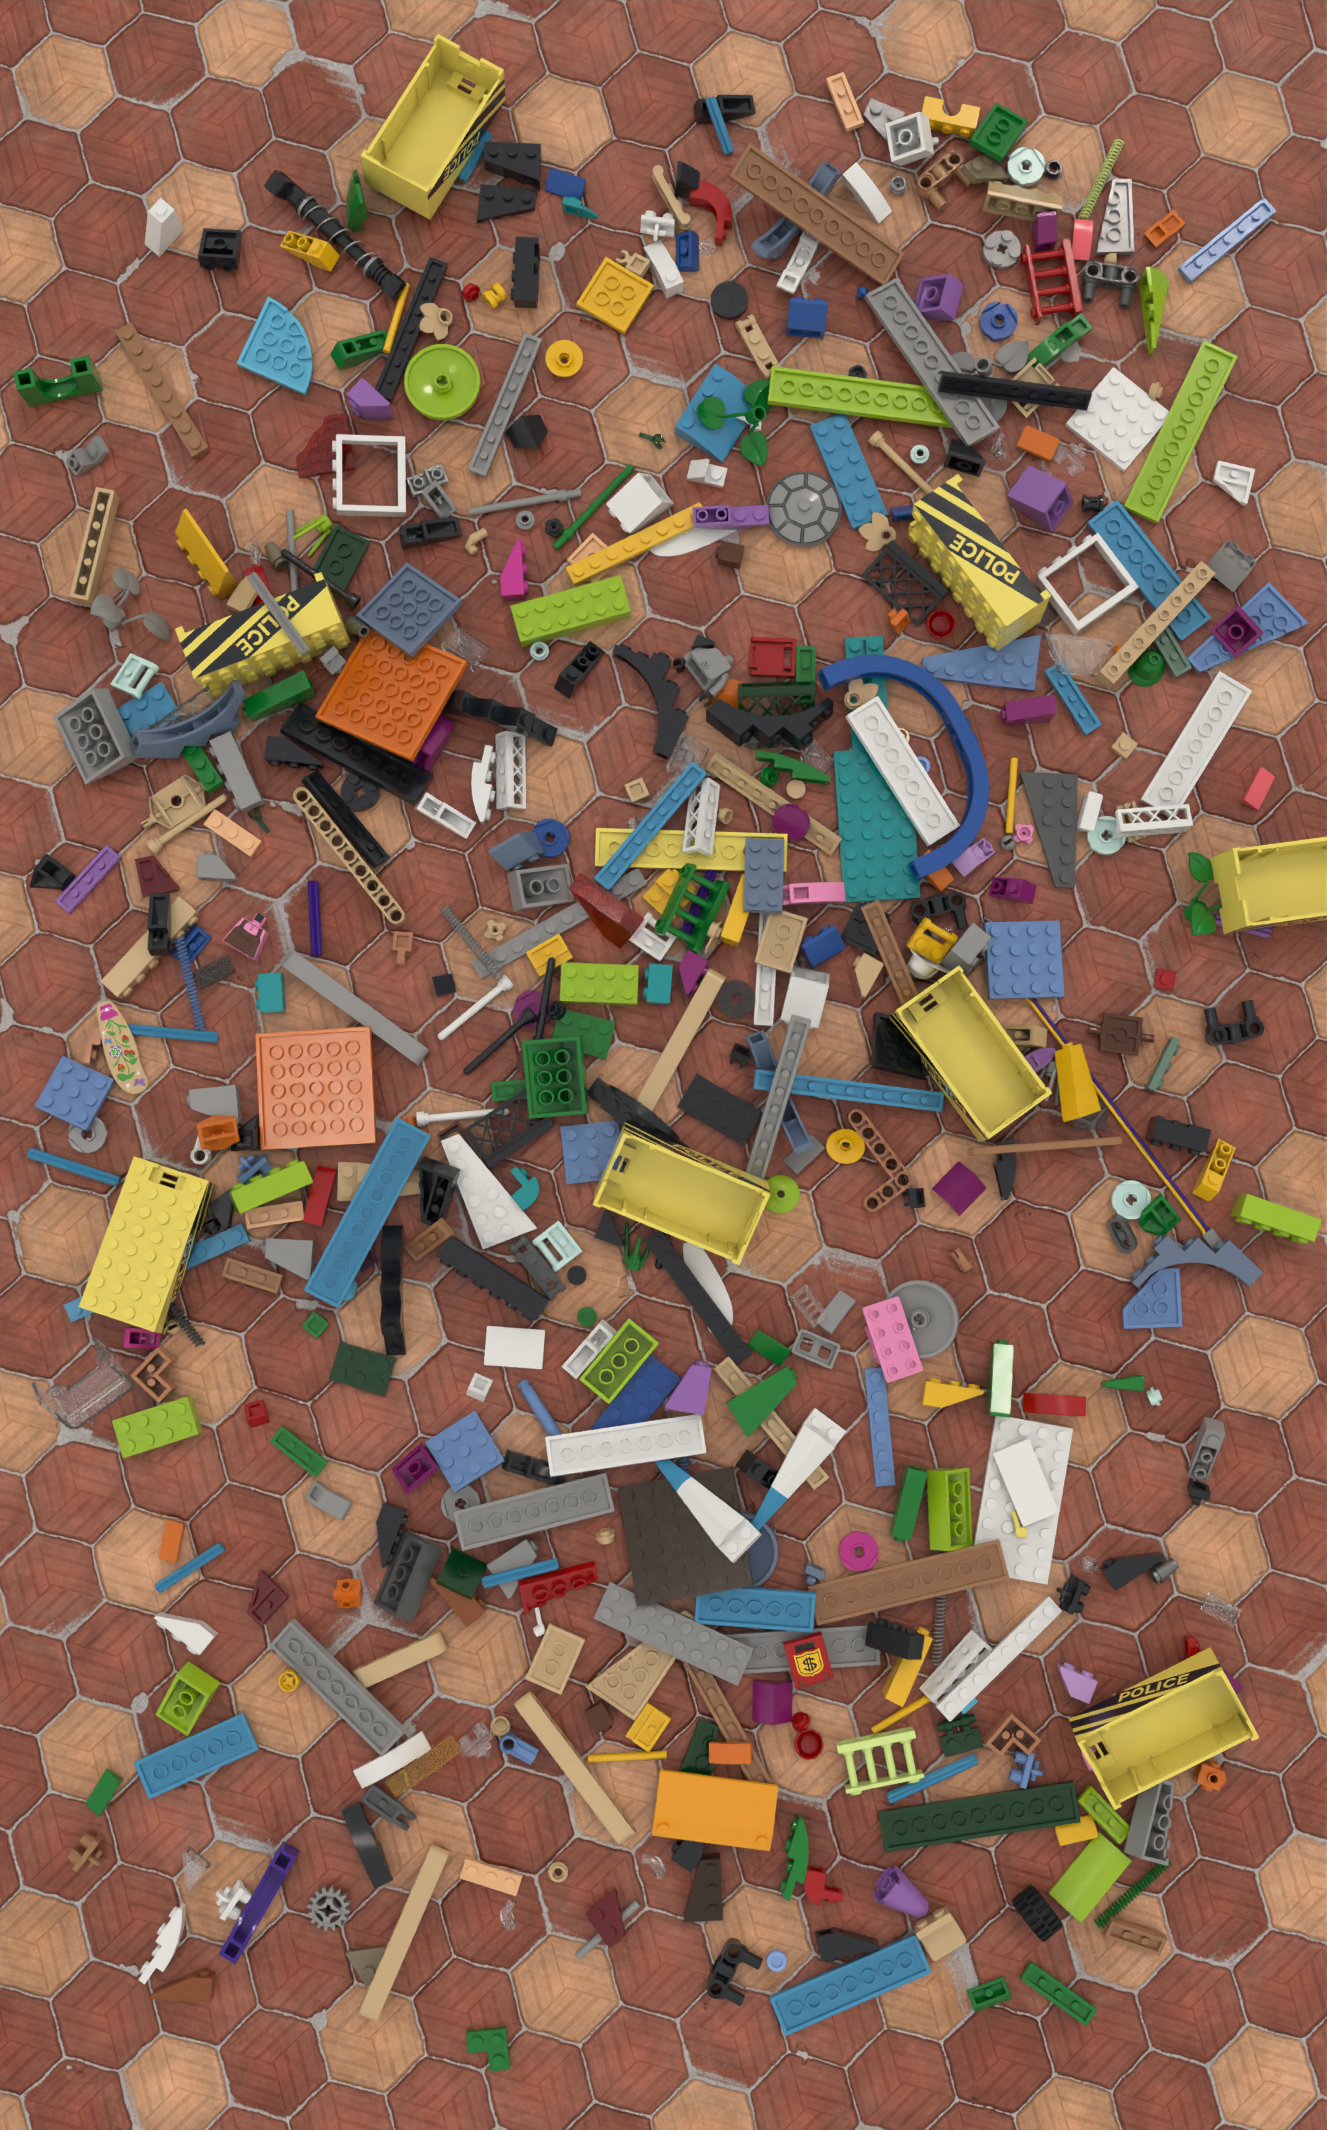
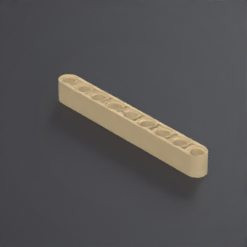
M304 787L297 788L293 793V798L387 919L394 926H402L407 919L402 908L309 790ZM306 793L307 799L302 802L299 801V796ZM318 808L319 814L311 816L310 812L312 809ZM325 823L331 824V828L328 831H322V826ZM336 838L343 839L340 846H334ZM354 853L355 856L353 860L346 861V855ZM359 868H366L365 875H357ZM371 883H378V888L375 891L369 890ZM384 897L390 898L387 906H381L380 904L381 899ZM396 912L402 914L399 921L392 920V916Z
M711 968L707 971L637 1098L640 1103L652 1112L726 979V976Z
M527 1692L514 1702L521 1716L615 1841L622 1845L636 1833L634 1826L533 1692Z
M431 1843L359 2008L358 2015L377 2022L450 1851Z

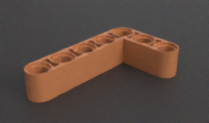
M854 1109L847 1114V1123L853 1131L862 1137L867 1150L889 1177L886 1182L868 1194L862 1201V1206L866 1211L875 1212L906 1190L912 1183V1177L862 1110ZM853 1113L860 1115L861 1121L859 1123L852 1122L851 1115ZM865 1128L872 1131L873 1135L870 1139L863 1137L862 1132ZM876 1144H881L884 1147V1152L880 1155L874 1151ZM892 1159L895 1161L896 1167L894 1170H889L886 1167L887 1160ZM900 1175L907 1177V1184L904 1186L898 1183ZM885 1186L892 1189L890 1197H885L882 1193ZM869 1198H874L877 1202L874 1209H870L867 1206Z

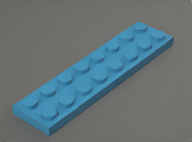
M1118 500L1087 522L1086 525L1093 534L1099 533L1139 586V592L1154 611L1182 582ZM1194 597L1168 625V628L1177 640L1181 642L1208 622L1211 617Z
M913 1933L878 1948L872 1953L862 1955L770 1995L769 1998L784 2035L787 2036L932 1972L917 1936Z

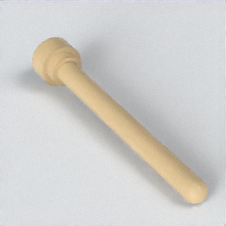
M879 430L871 436L868 442L873 447H880L925 493L929 494L934 491L885 442L884 435Z
M224 794L220 795L161 837H152L146 841V844L154 854H157L161 851L164 843L227 800V796Z

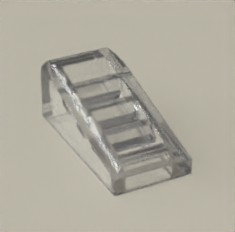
M807 1284L790 1296V1299L813 1328L829 1316ZM803 1293L807 1294L802 1300L798 1299ZM810 1299L812 1302L804 1307L803 1303ZM815 1305L817 1307L811 1313L807 1312L812 1306ZM820 1311L821 1315L813 1320L812 1316Z

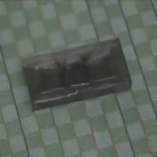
M226 954L193 972V975L201 990H204L236 973V970Z

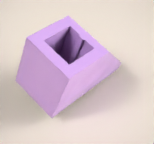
M982 838L965 850L952 863L962 876L965 877L996 852L992 845L985 838Z
M1064 1662L1063 1665L1057 1663L1056 1667L1067 1693L1071 1697L1089 1704L1098 1683L1093 1678L1094 1674L1086 1670H1082L1081 1673L1075 1670V1666Z

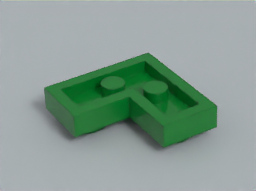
M506 2026L466 2031L468 2053L488 2051L490 2072L510 2070Z

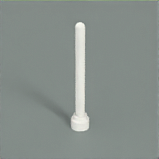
M504 974L495 988L438 1034V1039L444 1040L499 993L512 989L514 984Z
M505 1108L503 1115H508L510 1110ZM494 1109L428 1114L420 1111L416 1112L417 1126L425 1127L429 1122L482 1118ZM502 1109L498 1111L496 1114H501Z

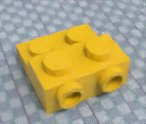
M668 868L642 896L661 916L680 876L676 869L671 871ZM689 882L686 890L696 895L694 892L696 888ZM682 897L678 907L684 910L691 901Z

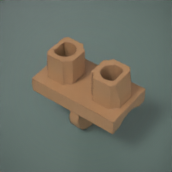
M86 1832L78 1842L87 1849L84 1854L76 1847L69 1854L67 1859L74 1864L72 1869L76 1873L87 1859L89 1862L86 1866L89 1869L94 1865L101 1866L103 1860L100 1856L103 1854V1851L101 1849H98L96 1853L93 1851L102 1841V1836L98 1835L95 1837Z

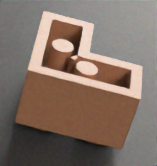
M163 1346L157 1347L130 1377L158 1403L164 1402L177 1386L163 1373L177 1359Z
M1009 1709L1004 1712L982 1738L985 1744L1000 1757L1013 1742L1027 1755L1041 1742L1039 1736Z

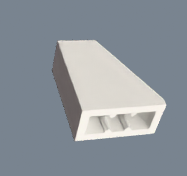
M162 198L148 211L145 245L158 257L184 231L175 209Z

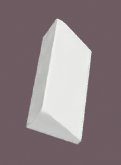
M1090 791L1084 795L1076 831H1094L1103 799L1102 794Z

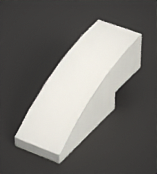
M857 163L853 164L842 174L841 182L854 195L853 199L878 225L892 213L881 192Z
M427 792L422 794L414 808L467 839L476 824L467 816Z
M602 1319L562 1365V1368L577 1379L617 1331Z

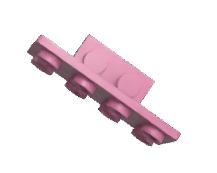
M896 1296L863 1307L862 1311L867 1326H864L876 1364H880L885 1381L889 1383L923 1371L900 1298Z

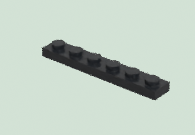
M315 771L303 778L301 782L374 869L389 860L390 856L319 771Z

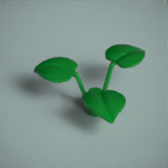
M757 380L746 387L744 399L747 403L751 404L750 409L746 412L726 415L724 414L725 405L723 401L713 396L704 399L697 406V414L700 421L707 428L713 430L723 427L724 418L745 416L746 421L753 424V426L749 430V435L741 439L740 451L745 459L759 466H763L766 462L767 440L762 432L756 431L753 433V431L759 426L758 422L765 419L766 411L771 408V405L767 404L770 380Z
M1189 852L1190 873L1198 882H1204V885L1197 895L1191 899L1192 904L1184 908L1183 913L1186 919L1191 921L1192 936L1209 935L1216 929L1215 919L1209 912L1222 908V902L1220 899L1221 905L1207 908L1203 901H1198V898L1208 886L1209 880L1214 879L1211 862L1205 856Z

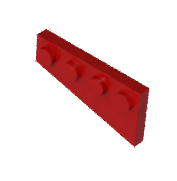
M591 1561L518 1581L524 1615L531 1612L530 1609L539 1605V1607L546 1605L547 1601L554 1597L559 1599L565 1596L566 1592L571 1589L576 1591L597 1581L595 1562Z

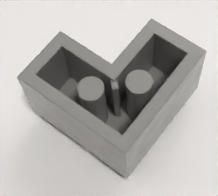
M972 923L940 963L950 971L960 965L966 974L978 961L976 957L978 953L983 954L989 947L987 942L991 936Z

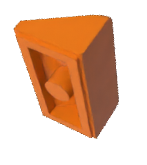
M1026 425L1016 447L1051 462L1060 439Z
M166 1519L159 1553L160 1559L172 1563L179 1561L186 1522Z

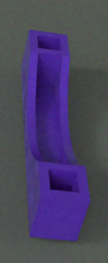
M284 1841L282 1842L219 1952L220 1956L234 1964L237 1963L300 1852L298 1849Z

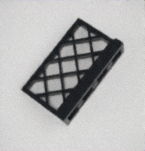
M893 540L890 541L884 551L861 575L899 611L902 608H909L910 620L917 627L948 594V590ZM887 553L893 558V566H882V558ZM896 568L906 569L907 578L896 579ZM880 569L881 580H871L867 576L872 570ZM882 569H894V579L883 580ZM908 581V592H897L896 582ZM910 581H919L921 583V591L910 592ZM894 582L895 593H886L883 590V583ZM932 593L937 599L932 604H924V594ZM922 594V604L911 605L910 595ZM897 595H908L909 605L900 606L897 603ZM922 607V616L916 620L911 616V608Z
M526 1089L464 1129L489 1168L555 1126L550 1117H545L539 1122L530 1121L529 1118L528 1120L517 1118L519 1107L528 1108V1106L520 1105L521 1096L526 1094ZM506 1106H517L515 1117L503 1115ZM502 1109L501 1114H496L498 1111ZM492 1115L501 1117L499 1128L487 1126L489 1117ZM503 1117L514 1119L512 1131L501 1129ZM516 1120L528 1122L524 1132L514 1131ZM530 1123L535 1124V1125H533L532 1127L529 1128V1124H530ZM475 1126L485 1127L482 1138L474 1137L470 1130ZM486 1128L498 1130L496 1141L484 1139ZM500 1131L511 1133L509 1142H498ZM484 1141L495 1144L494 1151L487 1156L482 1150Z

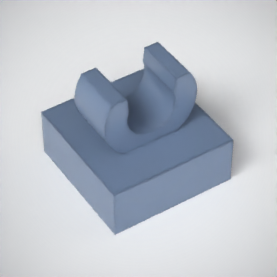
M809 1561L806 1562L804 1572L808 1575L805 1581L813 1586L816 1578L823 1580L825 1569Z

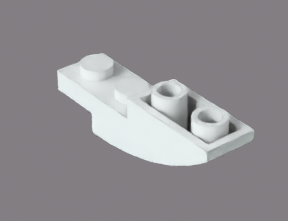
M485 745L482 762H473L472 797L481 825H485L486 820H490L492 810L489 809L490 802H494L496 791H493V786L487 784L492 778V771H490L491 763L494 764L496 760V752H494L493 746Z
M182 1903L179 1908L175 1906L168 1916L171 1920L168 1924L163 1923L157 1931L159 1937L155 1942L158 1945L151 1954L154 1958L151 1962L146 1961L140 1970L142 1975L138 1980L143 1984L147 1982L156 1968L163 1972L173 1958L185 1926V1903Z

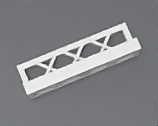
M512 731L495 734L496 809L505 810L513 808L524 810L526 809L525 736ZM513 737L519 738V746L517 748L513 744ZM515 755L519 759L518 766H516L513 762V758ZM515 774L519 778L518 786L514 782ZM515 794L519 796L520 804H514Z
M705 778L689 796L682 852L685 854L699 852L705 856H710L713 852L720 785L710 778ZM702 786L701 791L696 795L697 787ZM698 802H699V808H698L697 811L694 813V807H695V806L698 804ZM697 820V826L692 830V825ZM695 837V845L690 847V842Z
M1189 804L1118 809L1115 811L1117 827L1113 830L1114 838L1187 832L1193 826ZM1177 810H1184L1186 819L1178 818L1174 815ZM1159 812H1164L1169 818L1162 821L1156 815ZM1146 813L1151 819L1149 822H1144L1139 818V815ZM1127 814L1133 819L1132 822L1123 824L1122 815Z
M971 1629L919 1689L933 1703H939L992 1648ZM985 1647L986 1649L980 1655H978L979 1652ZM945 1693V1695L940 1699V1701H938L937 1699Z

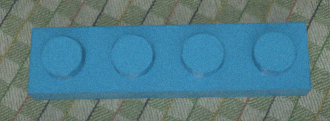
M1061 661L1044 671L1045 676L1084 736L1102 725Z

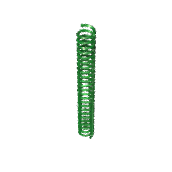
M1156 1863L1157 1868L1153 1866V1869H1150L1151 1873L1147 1871L1148 1875L1144 1874L1145 1878L1141 1877L1143 1882L1138 1879L1139 1883L1135 1882L1136 1886L1132 1885L1134 1889L1129 1887L1130 1891H1126L1128 1895L1124 1893V1896L1121 1895L1122 1900L1118 1898L1120 1904L1115 1901L1116 1905L1112 1903L1113 1908L1109 1906L1110 1910L1106 1909L1107 1913L1103 1911L1105 1917L1100 1914L1101 1918L1097 1917L1099 1922L1094 1919L1098 1928L1100 1926L1104 1928L1110 1917H1116V1914H1119L1118 1911L1122 1912V1909H1125L1124 1905L1128 1906L1127 1903L1130 1904V1900L1133 1901V1897L1136 1898V1895L1139 1896V1892L1142 1893L1145 1887L1148 1888L1147 1883L1151 1885L1154 1879L1157 1880L1156 1876L1160 1877V1874H1163L1162 1870L1166 1872L1165 1868L1169 1869V1867Z

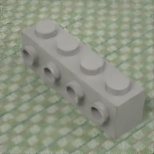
M231 731L209 740L211 744L209 750L213 758L217 757L219 764H217L218 770L221 775L225 774L227 779L225 785L228 791L233 792L235 796L232 800L237 810L241 809L243 813H246L265 804Z

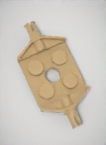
M183 775L149 797L151 814L141 824L146 829L152 824L158 823L171 830L207 805L205 788L201 782ZM175 797L182 798V803L179 806H173L172 800Z

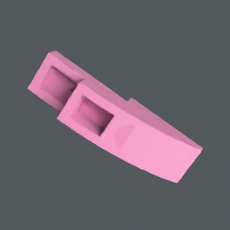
M844 882L783 885L782 906L846 902Z

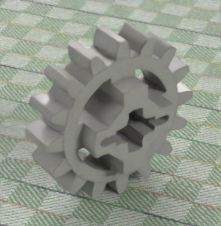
M324 1885L322 1892L317 1889L315 1895L310 1897L312 1902L308 1903L307 1908L312 1910L308 1912V1916H313L311 1923L317 1922L318 1929L324 1926V1931H327L328 1927L335 1931L336 1925L342 1927L343 1921L348 1920L349 1916L347 1914L351 1912V1908L347 1906L350 1905L351 1900H345L347 1892L341 1894V1887L336 1891L334 1890V1885L330 1889H327L326 1885ZM327 1896L325 1900L318 1901L320 1898ZM327 1905H331V1911H328V1907H326ZM339 1916L337 1919L332 1920V1917Z

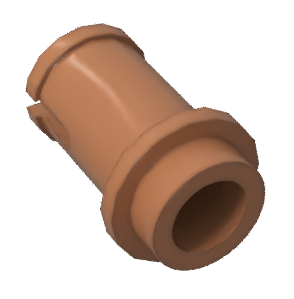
M960 1248L949 1254L959 1266V1271L962 1270L965 1273L973 1267L972 1261L969 1262Z

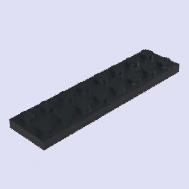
M301 702L281 727V734L413 806L433 779L432 773L410 761L317 720L315 716L318 711Z

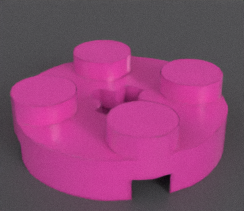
M853 1531L842 1539L839 1555L841 1561L848 1569L852 1571H865L876 1563L878 1559V1546L874 1538L868 1533ZM862 1546L864 1554L862 1556L859 1554L855 1556L854 1548Z

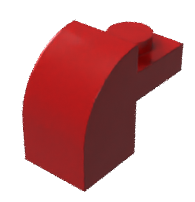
M808 1865L804 1889L809 1900L818 1906H821L822 1898L829 1903L842 1902V1888L825 1885V1868Z

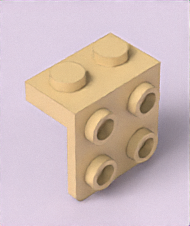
M947 1906L937 1909L932 1915L919 1920L913 1926L915 1934L919 1941L921 1940L933 1961L941 1959L966 1943L963 1932Z

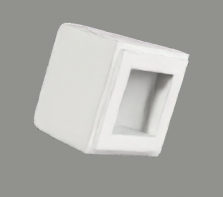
M475 1373L466 1395L484 1402L493 1380Z

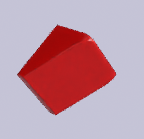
M263 1399L245 1405L247 1422L252 1428L270 1422Z

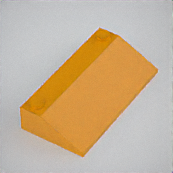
M660 1769L652 1818V1836L770 1851L778 1785Z

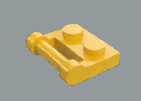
M925 917L906 945L939 965L951 946L956 943L958 936L941 929ZM928 929L946 941L943 944L925 934L924 931Z

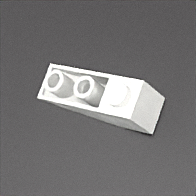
M161 1612L154 1617L159 1627L168 1629L172 1633V1637L178 1642H184L187 1645V1649L193 1654H202L218 1634V1632L202 1620Z

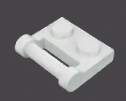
M648 912L628 940L661 962L678 937L666 932L665 935L669 939L665 942L646 929L645 926L647 924L655 928L657 922L652 917L653 915Z

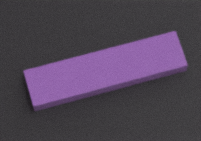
M106 845L55 902L71 915L117 865L122 857Z

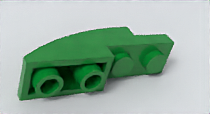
M1082 313L1070 322L1067 321L1028 354L1027 364L1035 357L1037 361L1031 366L1035 368L1041 363L1045 368L1060 357L1062 352L1092 331L1093 327Z
M799 1813L797 1818L792 1820L790 1827L792 1834L790 1838L787 1837L784 1845L787 1857L792 1860L789 1859L785 1871L788 1873L786 1879H782L779 1891H782V1898L789 1901L795 1883L804 1884L808 1866V1837L802 1814Z

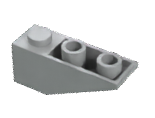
M1204 1417L1197 1434L1187 1477L1204 1482L1207 1481L1226 1435L1222 1421Z

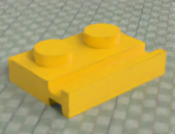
M560 934L526 952L540 977L546 974L547 962L550 957L555 959L554 969L561 966V962L566 963L573 959Z
M647 1701L625 1734V1737L631 1739L647 1752H650L670 1722L671 1717Z

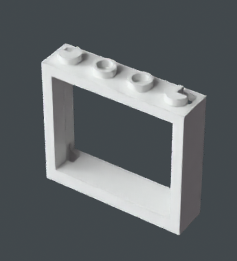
M336 434V441H332V452H336V460L332 459V471H336V478H333V490H336L337 497H333V509H337V515L405 517V436ZM342 444L397 446L398 506L342 505Z
M1099 533L1094 536L1088 535L1081 541L1083 544L1078 547L1076 545L1071 547L1066 552V556L1063 558L1061 556L1057 557L1052 561V566L1048 569L1043 567L1036 573L1038 576L1034 580V583L1041 592L1045 590L1051 595L1049 603L1074 636L1134 594L1139 588ZM1094 544L1125 588L1078 621L1046 578Z

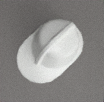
M910 948L913 954L909 959L907 968L915 977L928 979L939 970L946 973L950 972L944 966L936 964Z

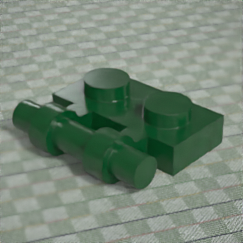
M974 1714L960 1715V1718L953 1719L950 1722L945 1719L942 1723L936 1724L938 1732L946 1730L947 1733L946 1735L939 1736L945 1757L983 1747L978 1727L970 1728L969 1723L976 1722ZM963 1725L964 1730L952 1731V1728Z

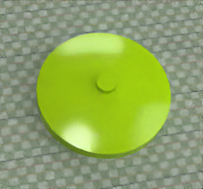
M435 344L419 351L406 368L404 385L410 403L419 413L434 420H451L463 415L474 405L480 392L481 381L476 363L467 352L453 345Z

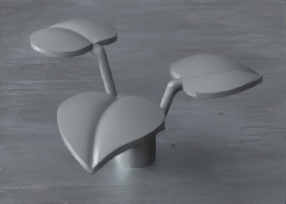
M1015 341L1002 346L996 354V359L1001 364L995 363L986 357L979 358L975 363L972 355L967 352H958L950 356L963 374L970 375V373H975L977 370L979 376L988 377L992 373V366L998 368L1004 366L1007 372L1014 373L1022 370L1027 364L1029 343L1028 341ZM979 397L995 421L1001 420L1007 409V400Z
M122 567L116 568L113 571V580L120 589L125 590L124 596L115 606L114 601L109 596L104 594L98 595L92 603L90 614L101 617L105 626L111 630H114L119 624L124 626L126 623L144 618L143 623L150 632L169 642L171 639L169 625L165 618L157 612L150 611L148 615L141 614L125 620V612L120 607L128 597L129 592L133 595H138L141 587L133 573Z

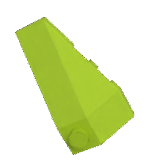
M1146 267L1138 282L1148 355H1152L1157 345L1169 282L1168 279H1165L1164 272L1152 267Z

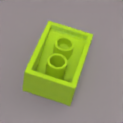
M188 1661L175 1676L155 1715L186 1736H189L221 1682Z

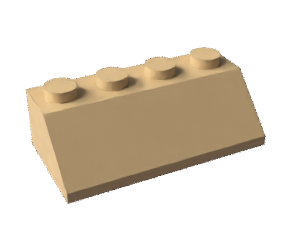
M989 181L982 211L1035 222L1037 214L1042 211H1056L1058 221L1063 206V197L1058 196L1056 193H1043L1037 189L1028 190L1018 185L1009 186L999 181Z

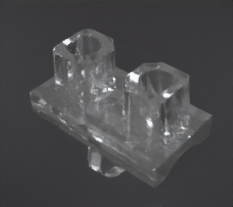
M1072 442L1069 447L1074 452L1071 453L1060 443L1053 460L1059 465L1066 458L1071 460L1072 463L1066 471L1074 477L1081 470L1084 471L1087 468L1076 457L1079 455L1082 459L1085 458L1087 454L1082 451L1085 445L1081 443L1079 446H1076Z
M479 1722L472 1728L477 1735L473 1741L469 1735L463 1736L458 1741L462 1748L460 1753L463 1757L467 1756L470 1758L474 1754L479 1759L482 1755L486 1758L491 1755L488 1750L493 1745L489 1740L494 1734L491 1729Z

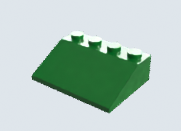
M583 1035L522 1041L529 1119L589 1113Z

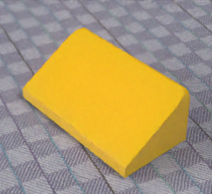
M1089 1814L1080 1816L1079 1823L1054 1826L1057 1842L1060 1846L1098 1837L1094 1820Z

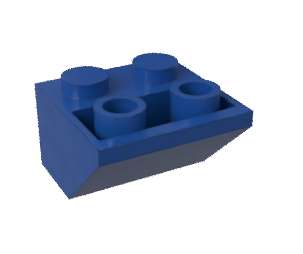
M803 297L790 298L786 335L823 339L828 302L822 299L805 300Z
M828 925L821 929L815 938L811 935L804 939L803 943H801L800 951L810 968L813 969L842 952L846 947L836 925L833 927Z

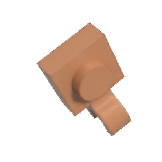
M394 931L392 951L398 952V966H406V952L412 953L413 932Z

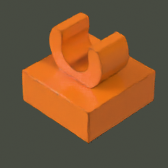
M903 608L899 613L892 609L887 614L890 617L889 621L892 631L897 635L911 622L908 612Z

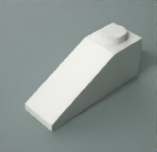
M659 240L643 247L647 258L651 260V266L665 297L669 298L683 292L684 281L662 241Z

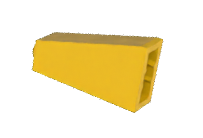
M742 874L720 936V942L735 947L739 945L749 912H743L744 874Z
M1072 1042L1061 1045L1062 1049L1055 1051L1063 1122L1101 1111L1082 1045L1077 1044L1073 1046Z
M921 1626L918 1629L913 1627V1629L925 1635L922 1659L907 1660L898 1657L881 1689L886 1699L901 1707L904 1706L933 1640L929 1635L930 1631Z

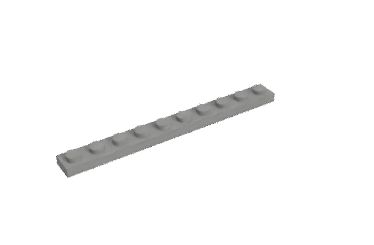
M636 868L622 876L609 892L604 887L488 952V957H491L495 965H498L497 968L501 969L555 935H561L647 886V883L640 870ZM476 959L471 962L481 980L491 975L487 971L488 969L483 966L481 960Z
M793 1014L791 1015L745 1172L763 1180L811 1025V1019Z

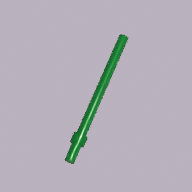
M629 464L575 522L561 532L562 535L552 545L556 550H559L567 540L570 541L574 537V533L635 470L634 467Z

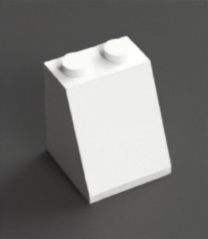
M637 473L606 505L610 508L608 510L609 513L621 522V528L626 533L635 534L668 510L674 503L652 475Z
M794 965L790 974L781 1020L789 1024L793 1014L811 1019L809 1029L818 1028L829 988L830 974Z

